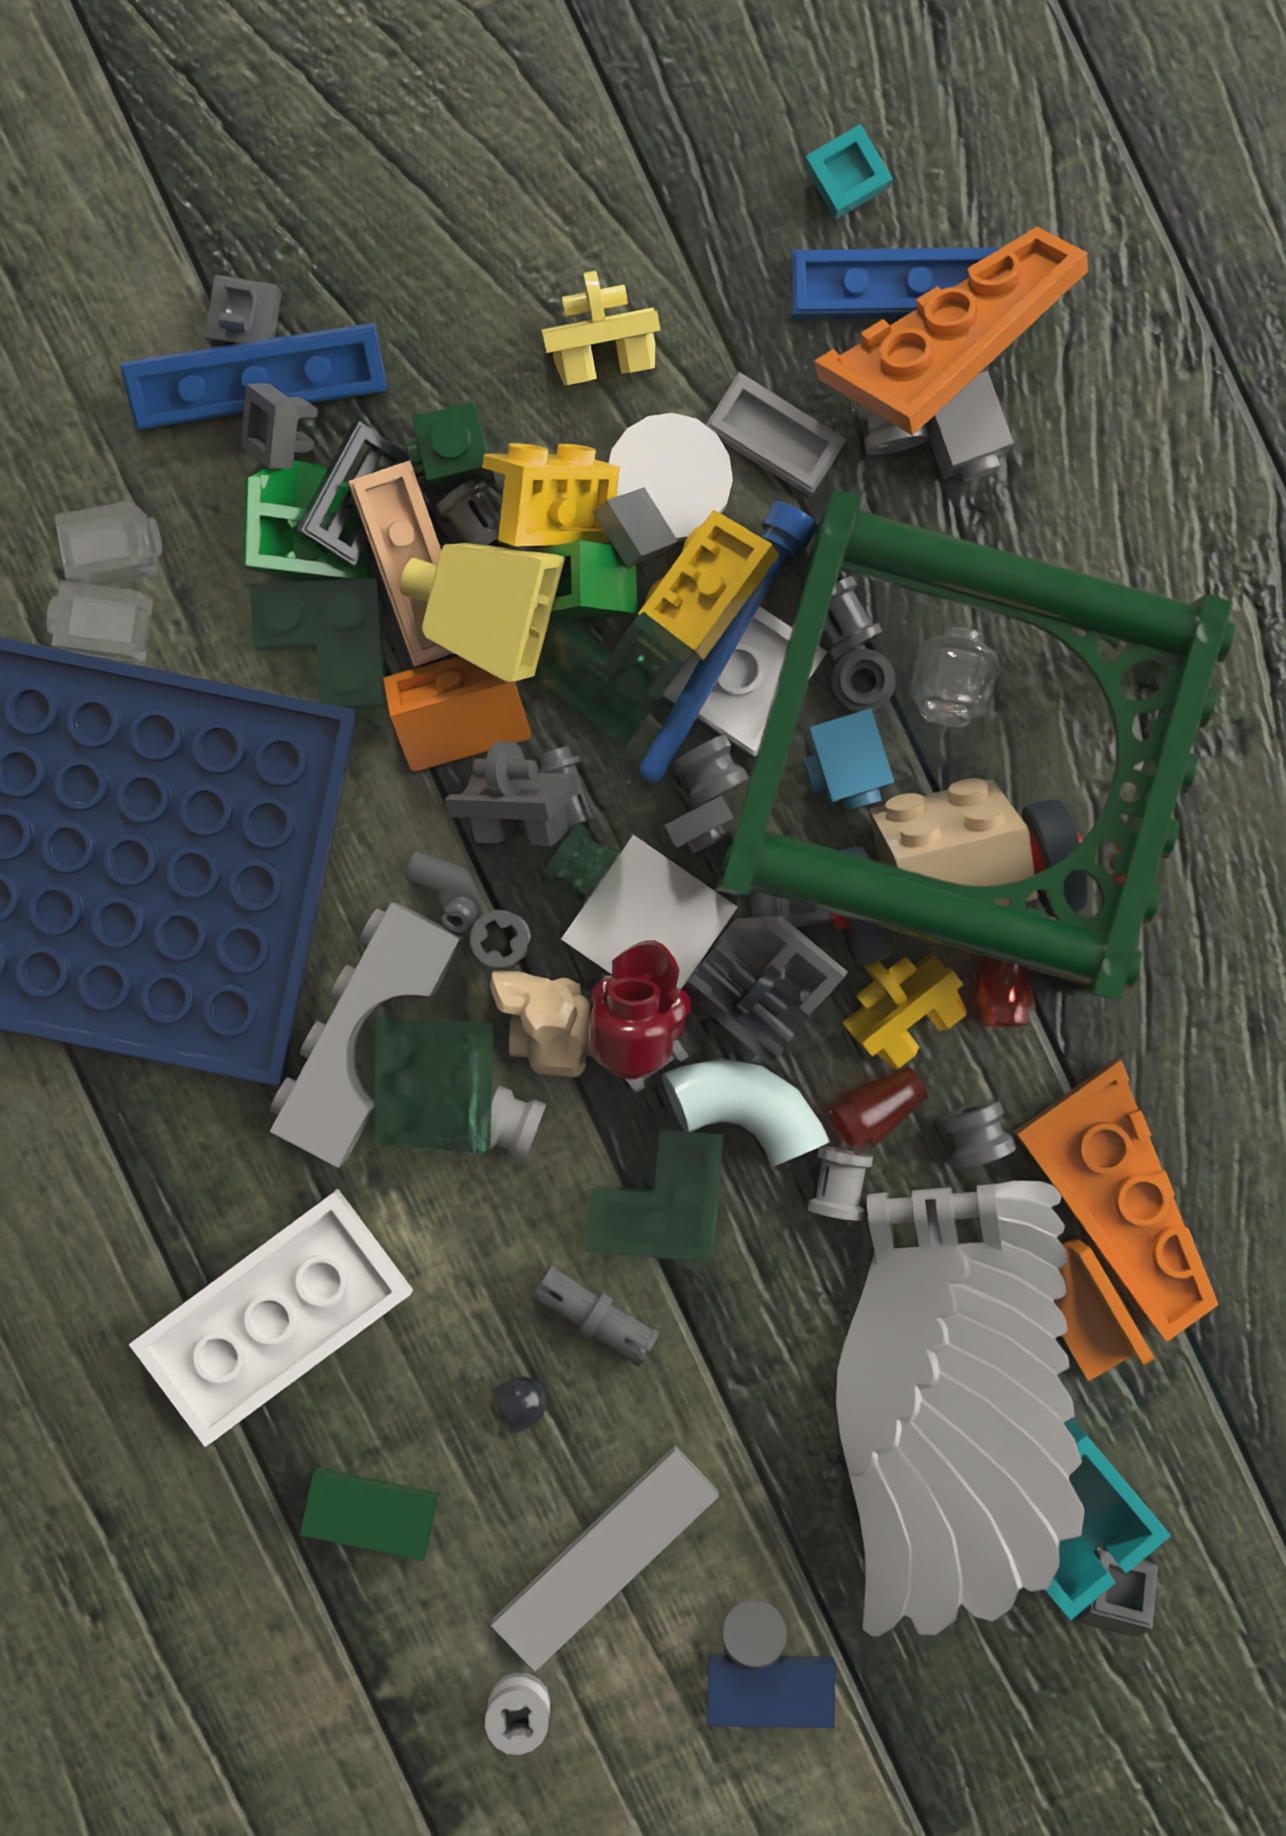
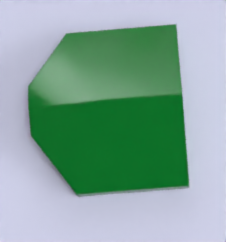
M293 460V468L269 469L267 467L244 480L242 568L286 580L367 581L368 541L356 564L351 567H345L337 561L338 557L332 553L325 554L315 547L316 543L310 539L303 540L294 534L327 469L319 464ZM342 481L319 525L322 529H325L348 486L344 481ZM356 505L338 537L345 544L360 517Z

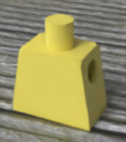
M472 543L447 544L440 551L437 565L417 558L410 559L401 576L400 591L404 596L428 603L422 625V632L426 638L498 678L514 682L535 675L565 557Z

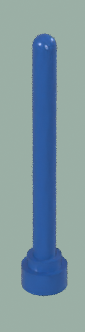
M773 502L761 524L765 530L761 538L775 547L779 557L705 659L700 658L640 765L639 771L644 781L656 783L663 778L786 557L794 558L798 550H806L818 528V524L801 510L784 502Z

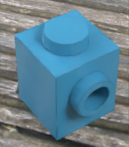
M870 708L809 727L804 734L811 756L803 758L802 763L812 794L816 795L823 792L827 805L842 801L845 812L882 801L879 789L894 783V779L872 709Z

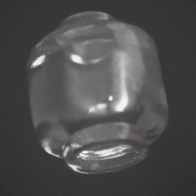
M949 627L945 629L944 635L928 638L921 643L917 651L909 685V696L914 704L921 708L919 713L921 717L945 726L964 727L970 724L972 718L980 717L988 711L992 702L1000 662L996 653L982 643L983 636L980 633L962 627Z

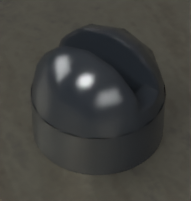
M520 1376L511 1378L494 1387L501 1409L515 1434L533 1426L542 1418L547 1402L543 1387L535 1379Z

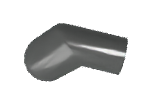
M418 850L414 852L405 879L436 890L444 913L441 919L449 931L457 934L470 931L475 922L482 916L483 903L471 872L464 867Z

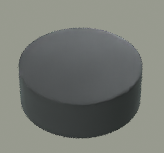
M749 1600L735 1606L727 1615L722 1630V1643L727 1656L737 1666L752 1671L762 1670L774 1664L781 1656L787 1638L786 1625L780 1613L770 1604L759 1600Z

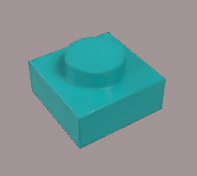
M861 124L806 155L803 165L835 220L889 189L893 180Z

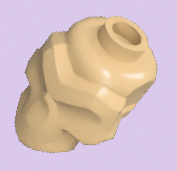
M493 970L490 987L497 1008L504 1013L512 1014L509 1056L529 1058L532 1070L539 1075L572 1078L581 1075L586 1067L588 1056L592 1057L589 1049L591 1008L588 1000L581 995L580 984L568 978L551 981L548 978L533 976L519 971Z

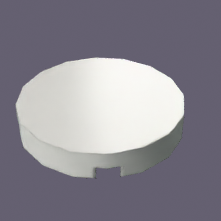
M676 413L648 416L626 429L612 448L609 463L620 466L617 496L645 487L678 542L686 541L689 534L695 528L702 526L713 509L721 514L725 510L733 481L730 457L718 435L698 419Z

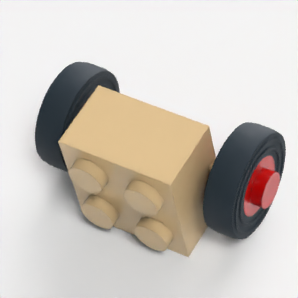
M980 778L963 779L951 784L948 790L924 796L915 793L901 794L892 797L883 806L869 809L878 862L962 885L994 886L1031 877L1063 859L1083 840L1081 835L1076 832L1072 819L1060 800L1050 799L1032 803L1023 808L1020 818L993 779L986 781ZM863 847L839 850L869 859ZM1075 870L1066 876L1063 889L1068 905L1074 912H1079L1085 909L1087 905L1088 884L1087 874ZM1037 889L1032 892L1027 901L1039 899L1042 907L1045 908V912L1050 917H1055L1047 902V891ZM1008 898L994 901L995 904L1005 907L1009 906ZM829 912L834 930L843 931L847 947L856 964H867L889 957L890 938L887 928Z

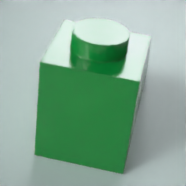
M577 540L531 550L533 552L565 557L548 622L595 621L637 613L636 564L627 567L613 545Z

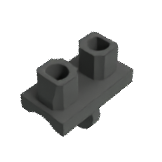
M498 741L491 746L486 759L475 760L473 774L470 776L468 786L461 794H450L445 799L449 817L468 818L476 843H497L506 840L516 830L513 819L523 821L526 838L530 845L551 846L568 831L565 804L579 790L575 774L538 773L537 762L535 760H525L522 749L516 742Z

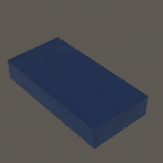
M708 1654L707 1726L835 1728L836 1664L834 1657L780 1656L768 1668L752 1671L737 1666L727 1655Z

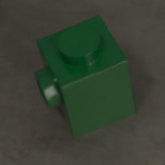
M475 401L412 417L416 437L405 440L409 460L416 478L426 476L435 496L450 493L460 485L480 477L484 479L486 484L496 481L494 471L482 468L484 454H489Z

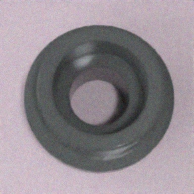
M858 649L847 653L838 661L832 673L831 685L836 699L846 709L857 713L871 708L873 712L885 705L891 698L895 689L896 679L894 669L886 657L874 650ZM866 671L871 674L874 680L872 691L868 693L857 692L851 683L853 673Z

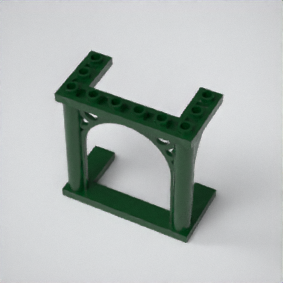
M833 489L813 538L799 588L803 592L738 822L730 832L714 891L734 897L747 896L749 890L1053 975L1055 978L1052 986L1078 994L1121 1001L1123 990H1131L1140 972L1142 951L1135 948L1142 923H1151L1159 905L1161 887L1154 884L1160 859L1169 858L1178 838L1180 823L1179 820L1172 817L1179 792L1187 793L1196 774L1198 755L1191 753L1197 728H1204L1208 724L1215 707L1217 690L1209 687L1216 662L1222 663L1226 659L1233 643L1235 624L1228 622L1233 601L1209 594L1200 597L1192 603L1168 598L857 510L860 500L859 495ZM839 570L1032 625L1066 645L1089 669L1100 686L1112 717L1116 745L1115 770L1111 789L1097 821L1083 840L1063 859L1040 873L1016 882L994 886H972L943 881L766 830ZM1072 628L1083 630L1086 634L1082 638ZM1100 640L1109 643L1114 649L1120 647V641L1132 644L1133 646L1116 657L1112 663L1105 662L1099 653ZM1144 661L1138 685L1159 691L1145 700L1127 698L1122 693L1120 687L1122 676L1132 665ZM1158 710L1157 717L1151 720L1145 729V733H1151V737L1147 741L1137 739L1132 731L1136 715L1148 714ZM1144 761L1141 771L1134 768L1135 765ZM1125 782H1130L1136 787L1135 795L1131 802L1124 800L1120 794L1121 786ZM1120 814L1129 815L1126 824ZM1104 841L1113 842L1118 849V854L1112 852L1109 855V863L1113 871L1112 876L1096 862L1098 847ZM1072 871H1082L1089 875L1100 890L1101 906L1097 914L1087 918L1078 915L1066 901L1063 884L1066 876ZM1037 889L1047 891V902L1051 912L1056 917L1055 920L1042 917L1045 908L1028 909L1025 907L1026 901L1032 892ZM1008 898L1009 907L995 904L994 901Z

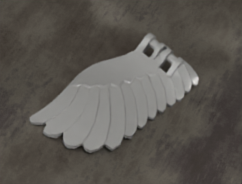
M1010 1181L1000 1184L977 1185V1192L953 1194L951 1187L913 1190L912 1197L889 1199L887 1192L867 1194V1213L874 1255L839 1361L836 1407L840 1439L860 1516L866 1572L863 1630L870 1636L878 1637L891 1630L904 1616L911 1617L918 1634L937 1635L957 1620L958 1608L961 1604L975 1617L993 1622L1013 1607L1018 1590L1022 1587L1030 1592L1048 1589L1059 1567V1541L1079 1537L1082 1534L1084 1506L1069 1480V1475L1082 1464V1460L1074 1437L1064 1425L1065 1421L1075 1417L1074 1403L1057 1376L1059 1373L1070 1368L1068 1355L1055 1340L1056 1337L1066 1334L1068 1329L1064 1314L1054 1303V1299H1061L1067 1294L1065 1281L1059 1269L1068 1263L1066 1249L1057 1239V1236L1063 1233L1065 1226L1052 1209L1053 1206L1060 1204L1061 1194L1053 1185L1041 1181ZM980 1218L984 1242L959 1244L956 1219ZM915 1223L919 1247L895 1248L892 1224Z

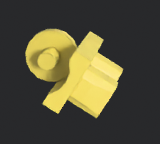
M596 270L583 273L586 292L562 297L565 316L590 312L591 320L542 329L546 353L553 352L554 362L564 385L597 379L590 344L615 340L620 372L622 374L655 368V340L653 332L661 331L657 310L654 311L652 307L605 317L604 309L628 304L625 285L600 289Z

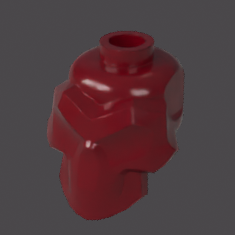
M645 940L625 949L612 960V975H606L590 992L594 1004L590 1016L589 1049L591 1055L598 1064L606 1070L612 1071L613 1074L620 1078L639 1079L648 1073L662 1068L670 1057L673 1042L683 1034L686 1017L691 1013L690 998L687 992L676 987L680 973L678 964L669 949L662 943L655 940Z

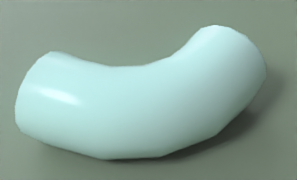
M718 1058L680 1066L662 1075L663 1084L671 1106L681 1126L687 1133L705 1125L719 1122L740 1125L756 1136L764 1148L772 1167L830 1142L821 1122L799 1090L763 1066Z

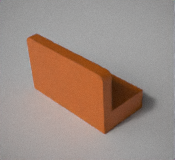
M460 656L383 678L390 717L409 768L412 771H420L489 751L491 746L498 741L518 743L531 737L530 727L516 681L508 682L502 680Z
M1075 1236L1062 1242V1246L1066 1249L1068 1263L1059 1269V1272L1064 1278L1067 1294L1061 1299H1054V1303L1064 1314L1068 1329L1066 1334L1060 1337L1082 1375L1087 1381H1090L1131 1356L1143 1366L1155 1360L1091 1248Z

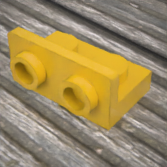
M511 443L509 444L508 454H484L482 468L505 475L498 541L513 546L559 545L577 540L611 543L593 512L605 501L617 496L620 466L596 460V449L575 444H558L557 454H548V449L545 447Z
M713 509L702 526L695 528L689 534L684 543L683 552L665 577L656 581L650 588L645 604L638 615L657 636L666 642L675 641L704 660L779 557V553L771 543Z

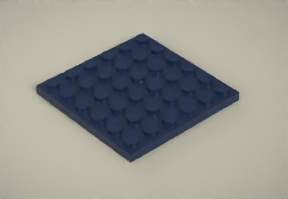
M0 637V1029L276 1086L282 1085L359 712L334 705Z

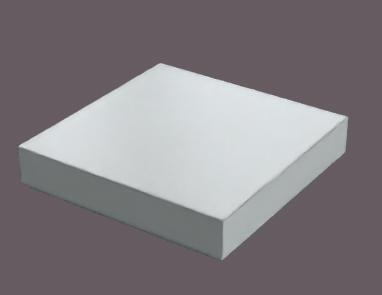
M760 606L696 718L719 735L726 734L732 744L753 758H756L792 631L790 626ZM679 645L651 686V689L675 705L700 657ZM819 646L810 677L827 653V651Z
M633 835L561 939L611 974L612 960L625 949L645 940L658 941L669 949L678 964L680 973L676 987L681 989L738 907Z

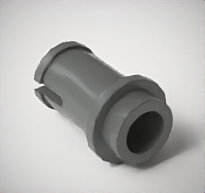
M570 746L561 747L533 757L538 765V773L575 774L579 791L565 804L568 826L595 818L590 810L576 764L581 762L580 756L573 757Z

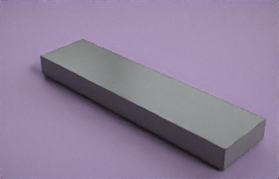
M674 1445L493 1617L492 1628L535 1672L719 1497L718 1490Z

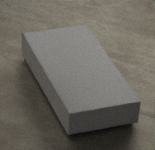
M740 372L706 424L708 428L718 435L723 443L809 497H812L846 442L844 437Z

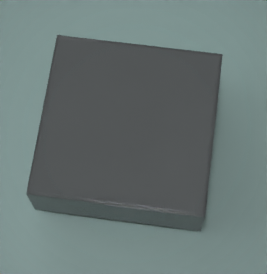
M645 487L609 499L593 512L627 567L663 554L678 542Z

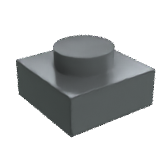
M721 795L669 822L663 828L674 849L687 843L692 854L726 837L721 824L733 819V816Z

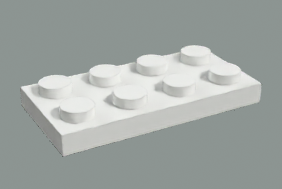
M337 1189L136 1338L129 1346L204 1447H206L411 1295L413 1289L339 1189Z

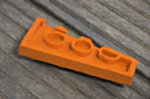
M1035 227L969 267L968 279L954 287L942 290L937 286L917 298V309L900 320L889 325L883 319L861 332L862 342L845 353L839 355L833 349L814 360L817 377L822 382L913 436L1088 272L1087 252L1039 227Z
M1115 1058L1014 1130L1013 1133L1049 1183L1061 1194L1064 1204L1162 1339L1168 1342L1219 1304L1190 1231L1185 1227L1173 1198L1175 1195L1166 1171L1162 1170L1149 1136H1151L1142 1110H1139L1128 1084L1130 1080L1122 1060Z

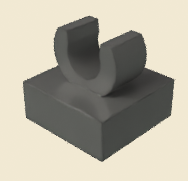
M215 275L204 336L208 343L216 346H227L275 338L282 296L278 285Z
M270 383L246 384L241 446L269 469L293 468L294 452L304 453L314 448V441L303 432H297V422L303 417H317L318 409L303 398H288Z

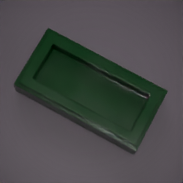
M316 1467L311 1479L300 1535L425 1561L439 1492Z

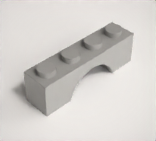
M390 903L386 912L377 908L368 920L359 942L367 946L356 969L346 965L333 986L329 998L338 1003L327 1024L325 1025L317 1021L301 1047L299 1055L308 1060L297 1081L287 1077L270 1106L269 1111L278 1115L270 1132L337 1168L349 1159L377 1106L364 1089L355 1065L356 1040L363 1023L372 1011L393 997L400 995L431 996L436 994L465 938L399 903Z

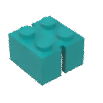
M1071 1418L1065 1421L1064 1425L1076 1441L1082 1464L1069 1475V1480L1084 1506L1082 1534L1079 1537L1059 1541V1567L1048 1589H1045L1070 1620L1116 1583L1094 1553L1099 1546L1103 1544L1117 1564L1127 1574L1171 1537L1164 1526Z

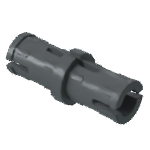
M551 1264L544 1274V1279L539 1282L530 1300L540 1303L578 1327L576 1334L583 1339L588 1340L592 1336L639 1367L646 1358L645 1351L650 1352L659 1335V1331L648 1327L613 1305V1296L602 1290L597 1295Z

